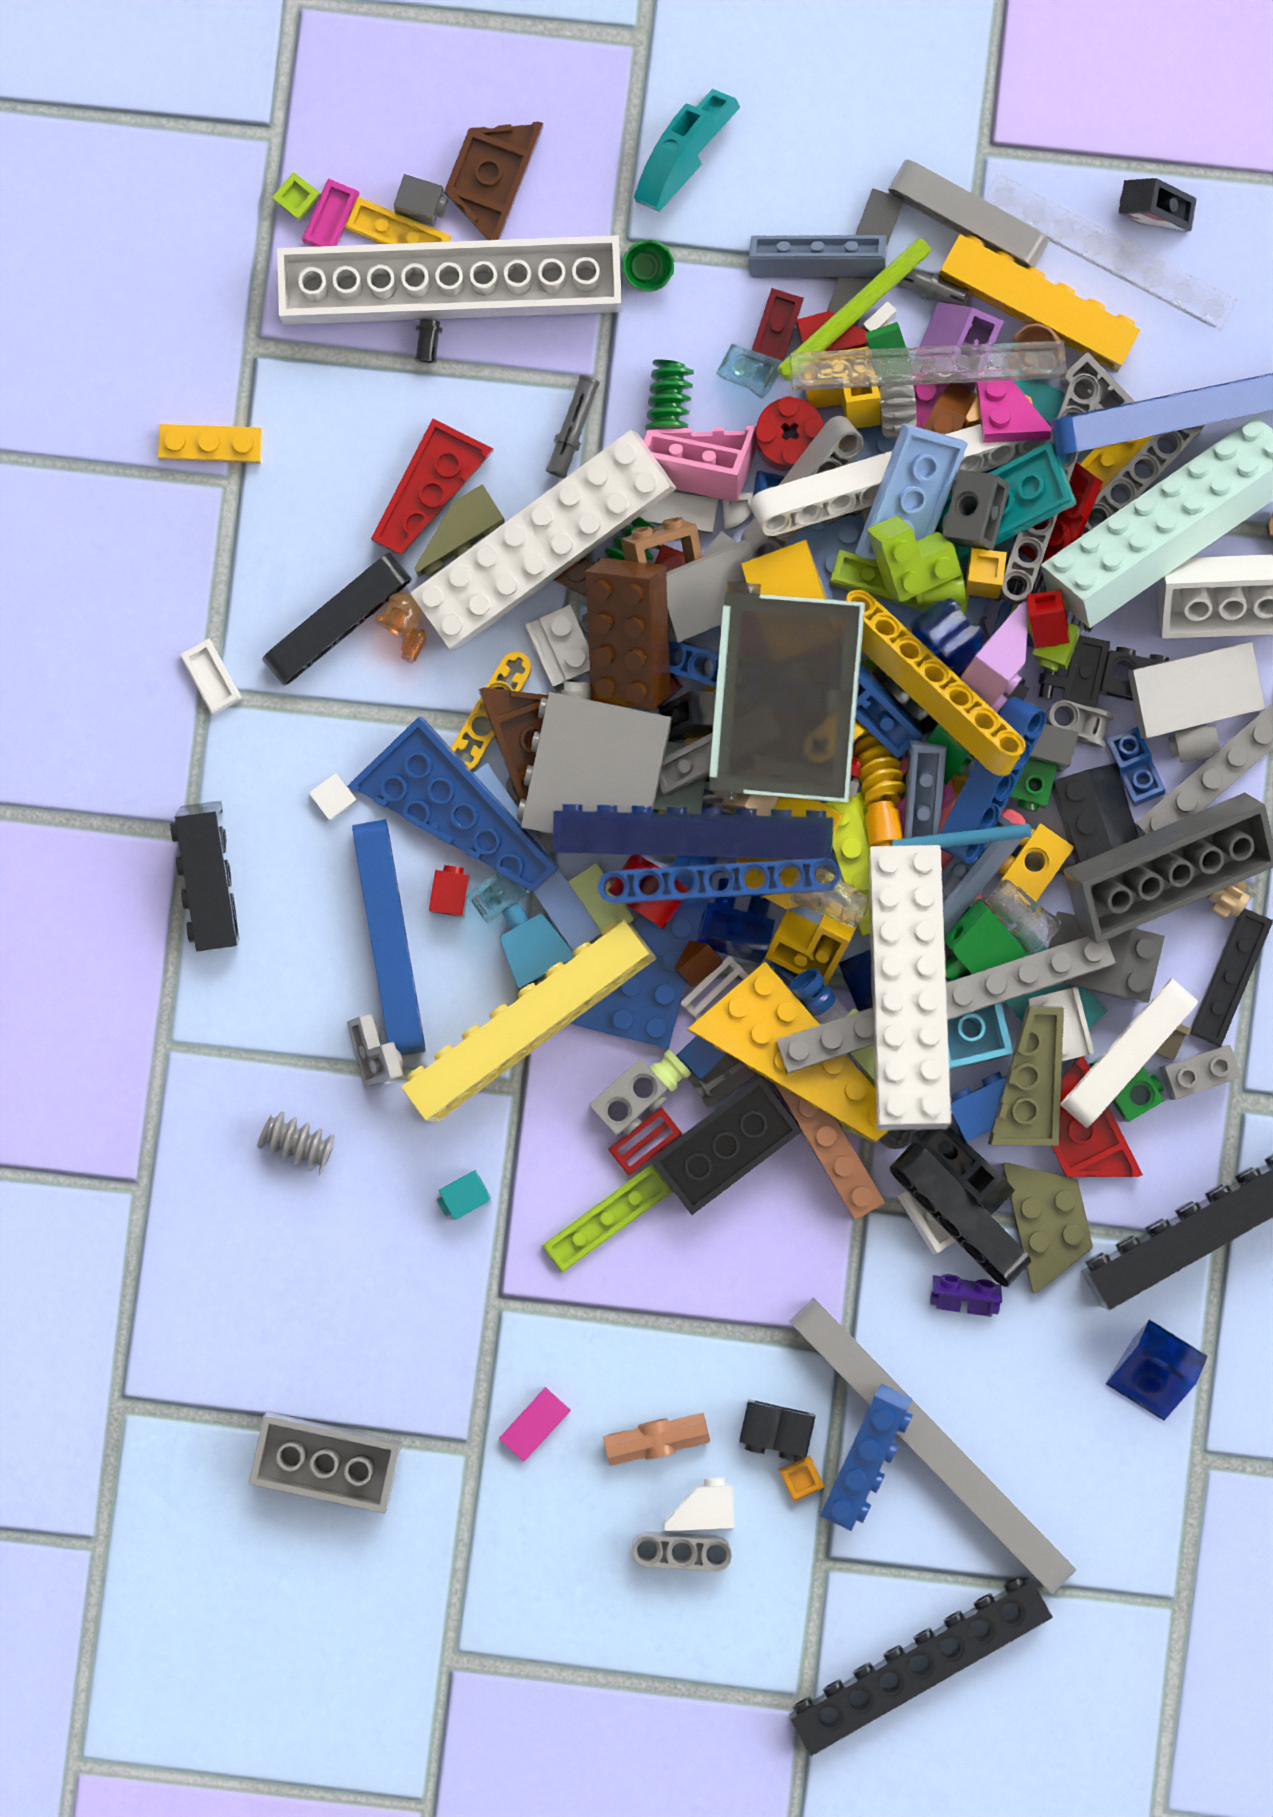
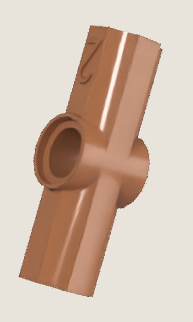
M704 1412L668 1420V1418L658 1419L640 1424L635 1429L603 1436L609 1466L641 1458L646 1460L656 1459L676 1453L675 1450L711 1442Z

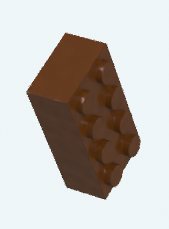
M602 558L585 571L591 700L654 710L671 695L666 565Z

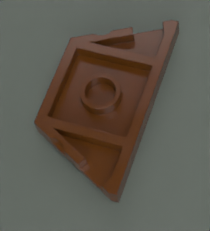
M536 121L532 122L533 124L519 126L506 124L498 125L495 128L475 127L468 129L445 188V194L487 240H500L542 133L544 127L542 122Z
M482 687L478 691L520 804L521 799L527 800L529 786L524 785V779L528 765L534 766L536 753L531 752V746L535 731L541 732L543 719L538 718L541 699H548V695Z

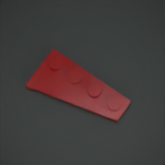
M432 418L371 540L403 556L492 454L494 449Z

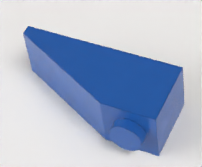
M843 658L824 674L826 687L829 692L830 690H840ZM860 662L856 719L896 758H899L909 749V741H918L923 737V734L875 676Z

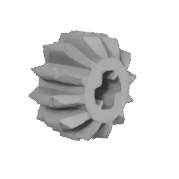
M891 381L890 383L882 384L879 389L882 434L885 438H894L896 440L903 423L917 427L914 386L910 382Z

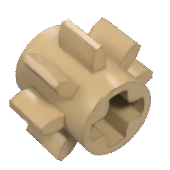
M1241 881L1209 895L1207 899L1214 903L1210 911L1223 919L1227 918L1229 913L1238 917L1250 899V895L1244 892L1248 884Z

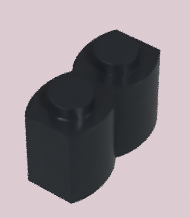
M748 1399L739 1442L745 1444L744 1449L747 1451L765 1454V1449L779 1451V1458L798 1462L799 1456L807 1457L816 1415Z

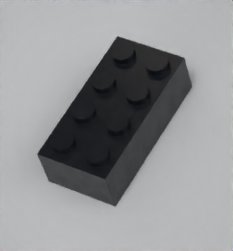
M759 1076L651 1158L650 1161L689 1213L693 1215L800 1134L802 1130L761 1076Z

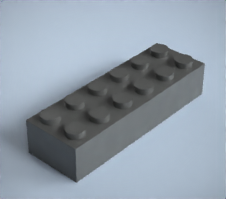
M1244 792L1065 869L1064 874L1079 931L1098 944L1273 868V837L1266 806Z

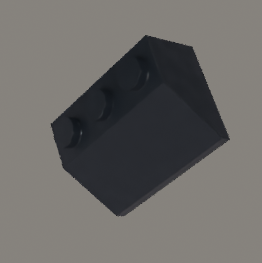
M1115 763L1081 771L1053 781L1051 790L1068 843L1074 846L1071 852L1075 865L1139 838Z

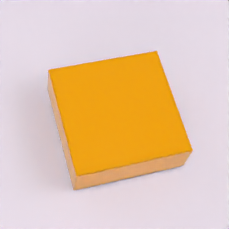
M810 1455L779 1469L793 1502L825 1488Z

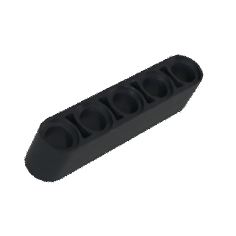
M391 553L385 554L264 655L262 661L283 686L288 685L402 591L411 582L412 578Z
M912 1142L889 1167L895 1179L998 1284L1009 1287L1031 1263V1258L1027 1252L922 1145Z

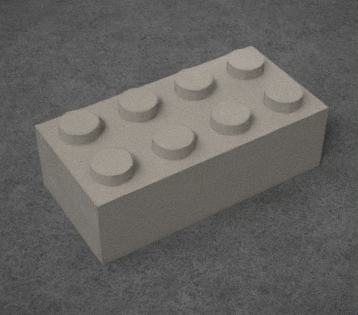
M267 1412L263 1416L249 1484L385 1514L390 1502L403 1441Z

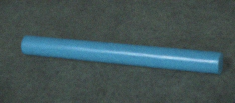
M1020 824L895 839L892 841V846L940 845L941 848L1030 838L1032 831L1030 824Z

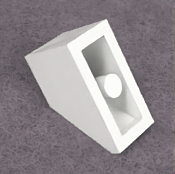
M724 1477L704 1478V1484H697L664 1520L665 1531L734 1528L732 1483H725Z

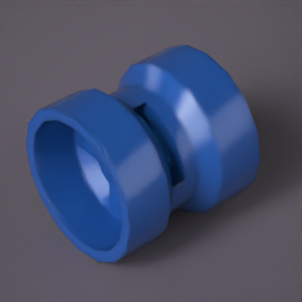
M816 968L801 972L789 985L791 992L796 998L802 1000V1005L813 1017L826 1012L836 1001L835 994L830 987L823 984L824 978Z

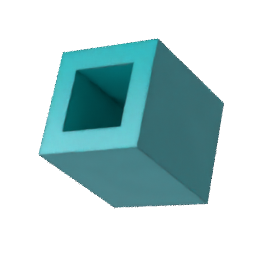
M473 1170L439 1189L441 1197L436 1199L446 1217L452 1215L454 1220L493 1200L477 1170Z

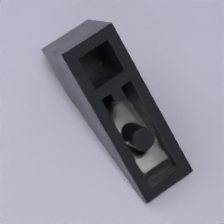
M949 1126L947 1129H921L913 1135L912 1140L926 1148L990 1215L1015 1192L1005 1177Z

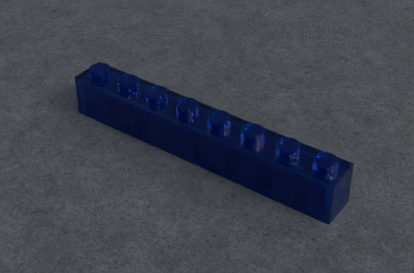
M562 804V811H553L552 853L833 859L834 818H827L826 810H806V817H792V810L771 809V816H757V809L736 808V815H722V808L701 807V814H687V807L666 806V813H652V806H631V813L617 812L618 805H597V812L583 811V804Z

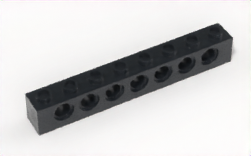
M1018 1576L1003 1585L1005 1589L1003 1592L994 1597L991 1593L980 1597L973 1603L975 1608L964 1614L961 1610L952 1613L943 1620L945 1625L935 1631L927 1628L913 1637L914 1643L905 1648H902L901 1645L891 1648L883 1654L884 1660L873 1666L871 1662L863 1664L853 1671L854 1677L842 1683L840 1679L824 1687L822 1689L824 1694L812 1700L811 1697H806L793 1705L794 1711L789 1714L790 1720L810 1756L815 1755L1052 1619V1614L1031 1578L1027 1577L1023 1580L1022 1576ZM1010 1602L1017 1604L1018 1613L1013 1619L1006 1620L1000 1616V1610L1004 1604ZM977 1620H984L988 1623V1630L981 1637H975L970 1634V1627ZM947 1637H953L958 1640V1648L951 1654H945L940 1651V1644ZM919 1654L928 1658V1665L924 1670L914 1671L910 1668L909 1664L912 1657ZM886 1672H893L898 1675V1682L892 1688H884L879 1684L880 1677ZM857 1689L865 1690L868 1693L867 1701L860 1706L853 1705L849 1701L850 1694ZM828 1706L834 1707L838 1711L837 1718L831 1723H825L819 1719L820 1711Z

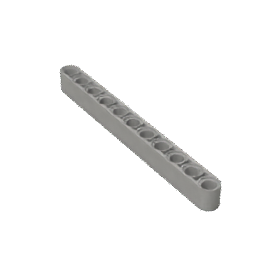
M814 1297L789 1321L869 1405H871L881 1384L910 1397ZM912 1400L907 1412L913 1414L905 1433L898 1431L897 1434L1047 1590L1053 1594L1077 1569Z

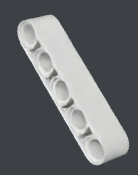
M1171 978L1071 1090L1060 1105L1084 1127L1088 1128L1193 1010L1198 1000Z

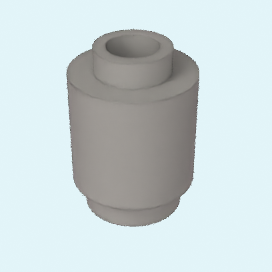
M1207 724L1174 731L1175 736L1168 738L1172 758L1179 756L1180 763L1213 757V753L1221 751L1216 725L1207 726Z

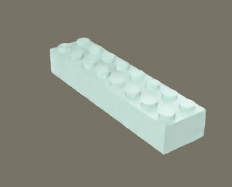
M1256 416L1042 563L1041 568L1046 590L1062 589L1065 608L1091 628L1273 501V429Z

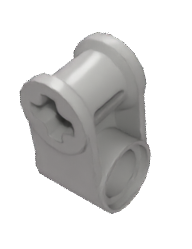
M1062 700L1047 709L1045 724L1079 732L1078 742L1104 748L1106 744L1103 740L1108 722L1113 720L1114 714L1099 708ZM1061 708L1069 713L1070 721L1067 726H1061L1055 721L1054 712L1056 709Z

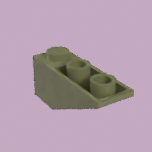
M483 484L452 503L414 568L418 577L424 574L427 577L435 575L445 567L443 562L453 556L458 558L473 547L472 544L485 538L505 523L504 517Z

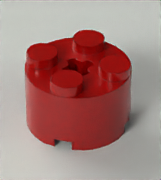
M786 396L770 403L760 414L756 425V448L760 458L775 470L790 471L823 428L824 423L821 415L807 401L792 396ZM792 429L796 431V440L791 437L787 441L783 439V430L789 432Z
M634 851L621 870L654 869L660 867ZM654 876L645 877L640 884L641 892L645 895L655 894L659 889L658 879ZM615 878L607 891L615 897L620 896L624 891L623 881ZM678 880L675 881V887L678 892L688 893L691 890ZM684 900L630 903L626 905L664 929Z

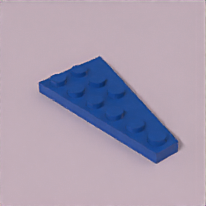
M422 716L409 725L347 785V787L354 791L361 792L373 799L375 803L382 807H387L403 816L405 820L445 843L452 844L466 852V855L473 859L480 860L496 869L501 875L531 892L536 891L560 868Z
M686 841L669 868L716 865L719 850ZM682 874L677 877L676 880L689 889H693L694 879L691 875ZM707 899L684 900L664 929L639 914L632 926L657 959L570 1024L669 1049L686 983L674 968L688 941L697 940Z

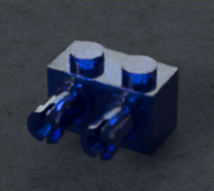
M728 878L719 879L717 891H723L728 887ZM751 896L747 912L734 909L736 897L715 898L714 903L708 902L702 916L696 942L708 944L716 952L761 964L768 952L775 923L774 919L767 918L771 901L763 896L762 899H760V896Z

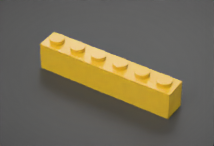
M959 234L940 270L939 275L942 280L968 289V294L1027 325L1039 323L1050 327L1056 332L1063 344L1082 354L1088 352L1097 362L1116 372L1119 371L1141 329L1135 327V321L1122 314H1118L1117 317L1105 311L1106 307L1097 300L1088 298L1086 301L1076 296V291L1064 283L1058 282L1056 285L1046 280L1045 274L1036 268L1028 266L1025 269L1015 263L1014 257L1003 251L995 253L985 248L986 244L973 235L964 237Z

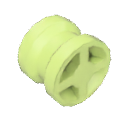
M670 1049L664 1053L663 1060L659 1063H653L649 1067L671 1092L677 1088V1083L682 1078H688L692 1074Z

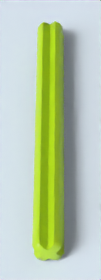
M922 238L914 241L787 357L777 369L779 375L787 382L792 381L929 255L931 251L930 246Z

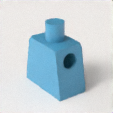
M520 903L502 912L511 930L501 935L500 940L515 982L520 990L546 976L545 972L555 964L562 962L565 965L575 957L572 954L571 948L542 913L529 919Z

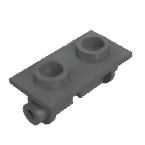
M726 1054L701 1080L694 1075L689 1081L708 1108L758 1075V1073L746 1067L744 1063L731 1055Z

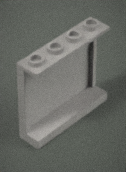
M549 692L548 699L542 698L539 707L538 718L543 719L541 732L535 731L532 741L531 752L536 753L534 766L528 765L525 774L524 785L529 786L527 800L521 799L518 808L517 819L522 820L521 827L644 853L673 718Z

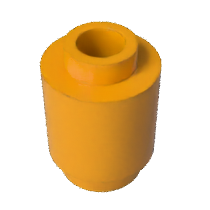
M879 801L867 806L868 813L865 814L869 848L870 846H892L893 840L903 839L899 810L895 809L894 802Z

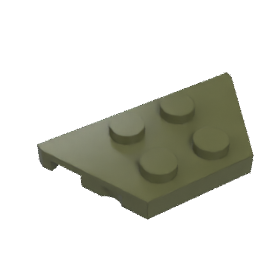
M1008 1162L1002 1163L1005 1178L1015 1190L1010 1196L1021 1247L1031 1258V1263L1026 1267L1031 1291L1033 1294L1038 1293L1093 1248L1077 1179Z

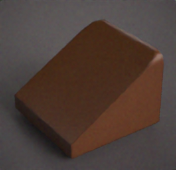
M689 940L674 970L690 987H696L719 968L723 960L708 944Z

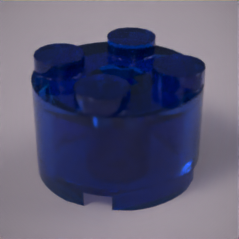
M949 597L944 601H935L905 627L956 675L972 662L982 649V641L986 638L982 628L976 623H971L962 614L959 604Z

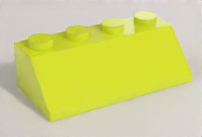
M858 792L856 797L849 796V802L829 801L824 803L844 814L831 841L830 848L834 861L840 869V879L851 912L861 917L856 927L859 937L870 935L868 853L870 848L865 814L868 813L864 802L865 795L862 792Z

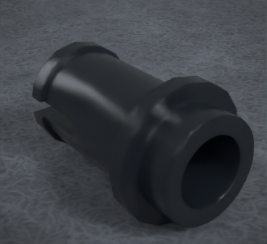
M420 319V325L416 326L419 334L415 361L437 363L439 334L443 333V329L440 328V321Z

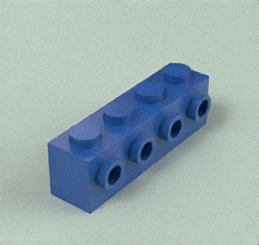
M883 1384L880 1385L820 1514L821 1517L849 1531H852L856 1521L864 1522L872 1505L866 1502L870 1491L877 1494L885 1477V1474L879 1471L884 1461L891 1463L899 1444L893 1442L898 1431L905 1433L913 1414L907 1412L913 1400L912 1398Z

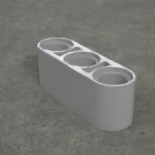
M642 1532L633 1540L631 1549L632 1557L640 1566L653 1568L722 1571L728 1567L732 1559L731 1546L728 1541L723 1537L712 1535ZM643 1541H652L656 1545L657 1552L654 1556L645 1558L639 1555L637 1547ZM678 1543H686L690 1546L692 1552L689 1558L679 1560L673 1556L672 1548ZM720 1545L725 1548V1558L720 1562L709 1560L706 1556L709 1547Z

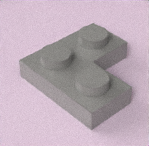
M372 1014L347 1021L364 1087L377 1085L403 1076L401 1054L395 1048L394 1042L380 1045V1029L373 1020Z

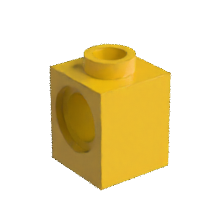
M971 549L965 581L966 595L999 598L1003 586L1006 552Z

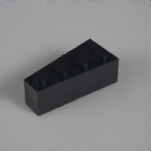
M222 800L181 806L175 815V821L170 822L173 842H179L181 854L176 855L177 873L179 876L184 875L186 888L181 889L182 904L184 909L190 910L191 922L186 923L189 943L195 942L196 952L234 947L238 945L240 940L235 898L233 893H229V887L232 886L231 868L228 859L224 860L223 853H226V830L218 824V815L223 813Z

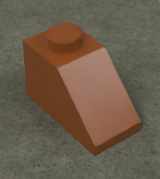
M950 382L936 402L923 429L944 435L964 429L966 416L977 397V393Z

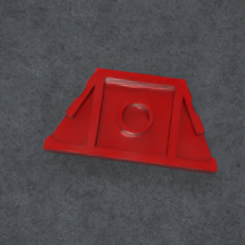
M1084 1056L1077 1058L1061 1079L1060 1104L1090 1070ZM1060 1105L1059 1146L1050 1147L1065 1177H1140L1143 1175L1109 1106L1086 1128Z

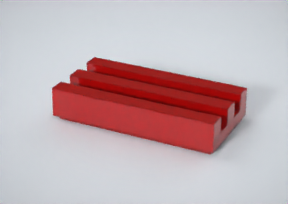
M660 1107L627 1136H623L609 1147L608 1151L627 1175L630 1176L683 1133L665 1110ZM658 1117L664 1120L661 1125L623 1155H620L617 1151ZM668 1127L672 1130L673 1133L631 1166L628 1165L626 1160Z

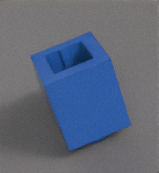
M1000 1071L982 1079L981 1081L984 1086L971 1092L968 1086L950 1095L953 1100L950 1102V1115L965 1142L992 1130L1007 1075L1002 1077Z

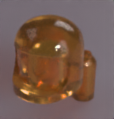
M403 592L395 593L390 596L383 614L377 615L374 623L403 638L401 658L409 663H413L416 661L427 640L424 629L416 631L422 619L423 611L412 595Z

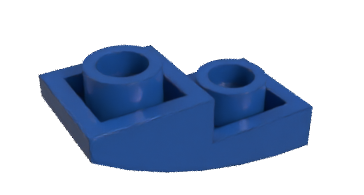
M1138 726L1106 739L1113 761L1134 807L1166 793V789L1152 762V754L1144 738H1141Z

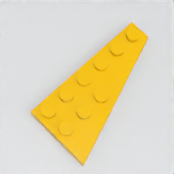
M766 962L761 964L687 1029L688 1032L701 1037L711 1043L713 1047L741 1061L746 1067L788 1092H792L806 1100L811 1106L824 1111L871 1142L878 1141L889 1131L877 1130L875 1088L847 1055L789 1074L786 1073L776 1040L819 1026L820 1024Z

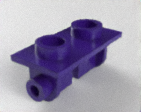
M952 1274L933 1275V1291H931L930 1305H935L938 1310L960 1312L962 1301H967L968 1314L991 1317L992 1314H999L1000 1303H1002L1001 1285L987 1279L971 1281L961 1279Z

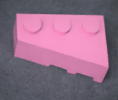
M756 425L745 426L743 431H724V427H713V432L691 433V428L654 429L647 431L644 443L677 488L676 490L738 503L756 454Z

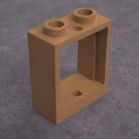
M682 517L666 519L662 521L663 526L653 529L652 527L634 529L631 536L621 538L625 561L647 563L645 549L681 538L686 564L703 557L696 524L684 521Z

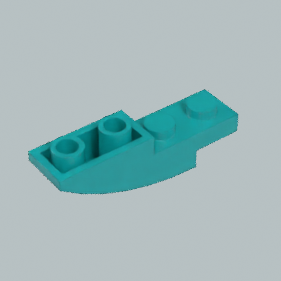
M712 88L696 107L686 103L661 135L644 167L634 194L636 202L655 211H661L702 165L698 154L741 108L735 97Z

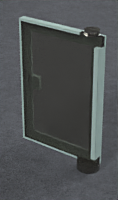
M726 581L709 790L716 791V798L736 800L737 793L849 802L865 603L760 595L761 584Z

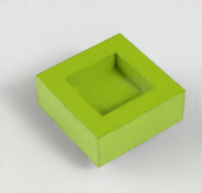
M293 172L272 199L300 222L320 198V193Z

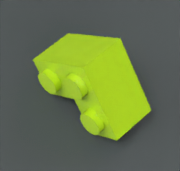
M898 515L866 529L884 587L899 602H903L962 575L953 544L939 532L916 541L913 528Z

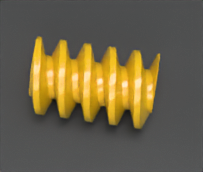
M873 734L857 738L853 742V753L862 765L859 768L861 773L859 780L862 783V793L865 795V806L867 807L869 804L879 801H892L897 805L900 802L899 795L906 790L905 783L901 782L903 778L902 771L898 770L900 767L899 759L895 758Z

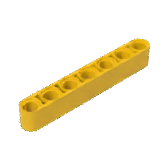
M862 590L851 591L845 601L865 603L861 650L990 772L999 776L1010 774L1025 750L1024 739L873 596ZM836 618L838 628L845 634L846 619Z

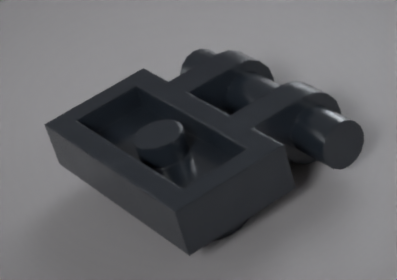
M1079 635L1070 660L1067 677L1058 676V670L1057 672H1052L1044 669V672L1040 673L1038 684H1041L1038 697L1052 700L1054 687L1064 689L1062 700L1096 708L1110 641Z

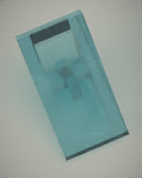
M497 873L468 891L465 895L485 922L489 924L499 917L503 911L526 897L530 891Z

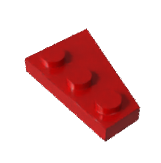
M1077 462L1069 481L1077 504L1058 513L1041 564L1081 537L1103 481ZM1045 520L1032 528L1043 530L1046 528L1047 522ZM1022 546L1019 548L1033 561L1035 560V551L1031 547Z

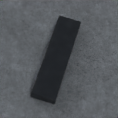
M1246 908L1236 917L1190 1026V1035L1218 1047L1222 1046L1272 926V919Z

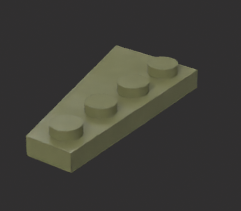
M1026 1007L988 1144L1059 1146L1063 1007Z

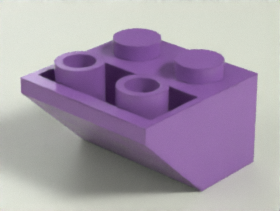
M938 302L912 362V366L974 391L1004 321L972 307Z

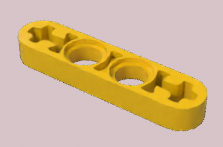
M521 652L506 654L486 688H503L505 690L521 692L531 674V663L528 657ZM520 659L523 661L522 668L525 672L523 674L516 673L511 682L518 684L515 690L507 683L497 681L500 675L505 679L509 676L510 668L507 666L509 661L515 663ZM481 697L451 747L455 753L458 749L461 751L466 750L470 743L468 740H463L466 734L474 741L484 743L481 749L476 745L473 746L470 754L474 760L471 763L468 761L464 762L471 770H474L479 765L495 737L492 728L485 736H478L472 730V724L477 718L485 717L488 719Z

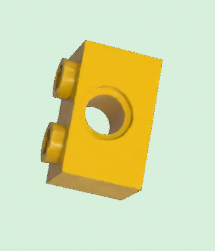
M1041 823L1035 830L1031 828L1032 836L1030 838H1024L1019 845L1022 848L1014 858L1010 855L998 870V872L1003 874L998 882L1031 905L1037 902L1074 848V846ZM1029 853L1037 854L1042 860V867L1037 872H1032L1025 866L1024 860Z

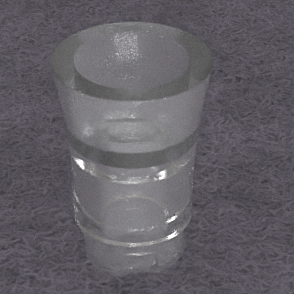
M823 866L819 867L815 872L816 881L822 885L830 884L835 878V875ZM800 874L797 875L792 886L799 882ZM841 879L838 886L828 892L789 895L790 902L811 908L839 923L844 922L853 928L860 923L870 905L868 896L860 893L859 889Z
M1009 879L1000 882L985 899L986 904L993 910V914L1014 935L1028 955L1036 953L1047 944L1062 925V920L1044 909L1020 886L1016 887Z

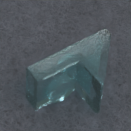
M731 344L716 374L726 381L748 388L758 398L763 399L769 393L779 375L777 369L782 361Z

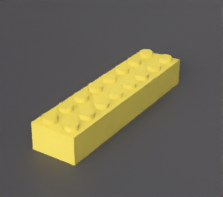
M617 920L611 922L600 931L602 934L600 939L593 944L590 941L583 943L573 951L572 954L575 957L565 965L559 962L545 972L547 978L538 985L531 983L517 993L519 997L517 1001L510 1006L504 1003L489 1014L491 1018L489 1022L482 1027L478 1024L474 1025L461 1035L463 1041L452 1048L451 1045H448L434 1055L436 1061L429 1067L424 1068L422 1065L406 1076L408 1082L402 1086V1089L425 1121L436 1123L441 1121L657 959L636 929L625 920L621 923Z

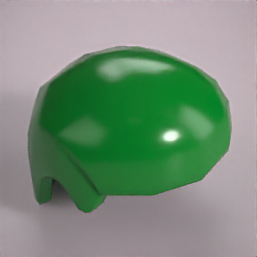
M652 239L634 243L625 252L622 258V273L628 284L637 290L646 292L656 291L663 288L674 274V258L668 247Z

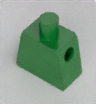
M980 898L974 902L944 938V942L954 953L945 962V975L950 981L958 979L967 970L971 974H975L1028 955Z

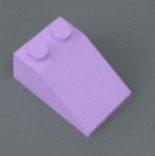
M1025 601L1021 602L978 652L960 678L996 713L1000 711L1008 700L1003 694L1006 692L1010 695L1022 679L1017 674L1025 664L1028 604Z

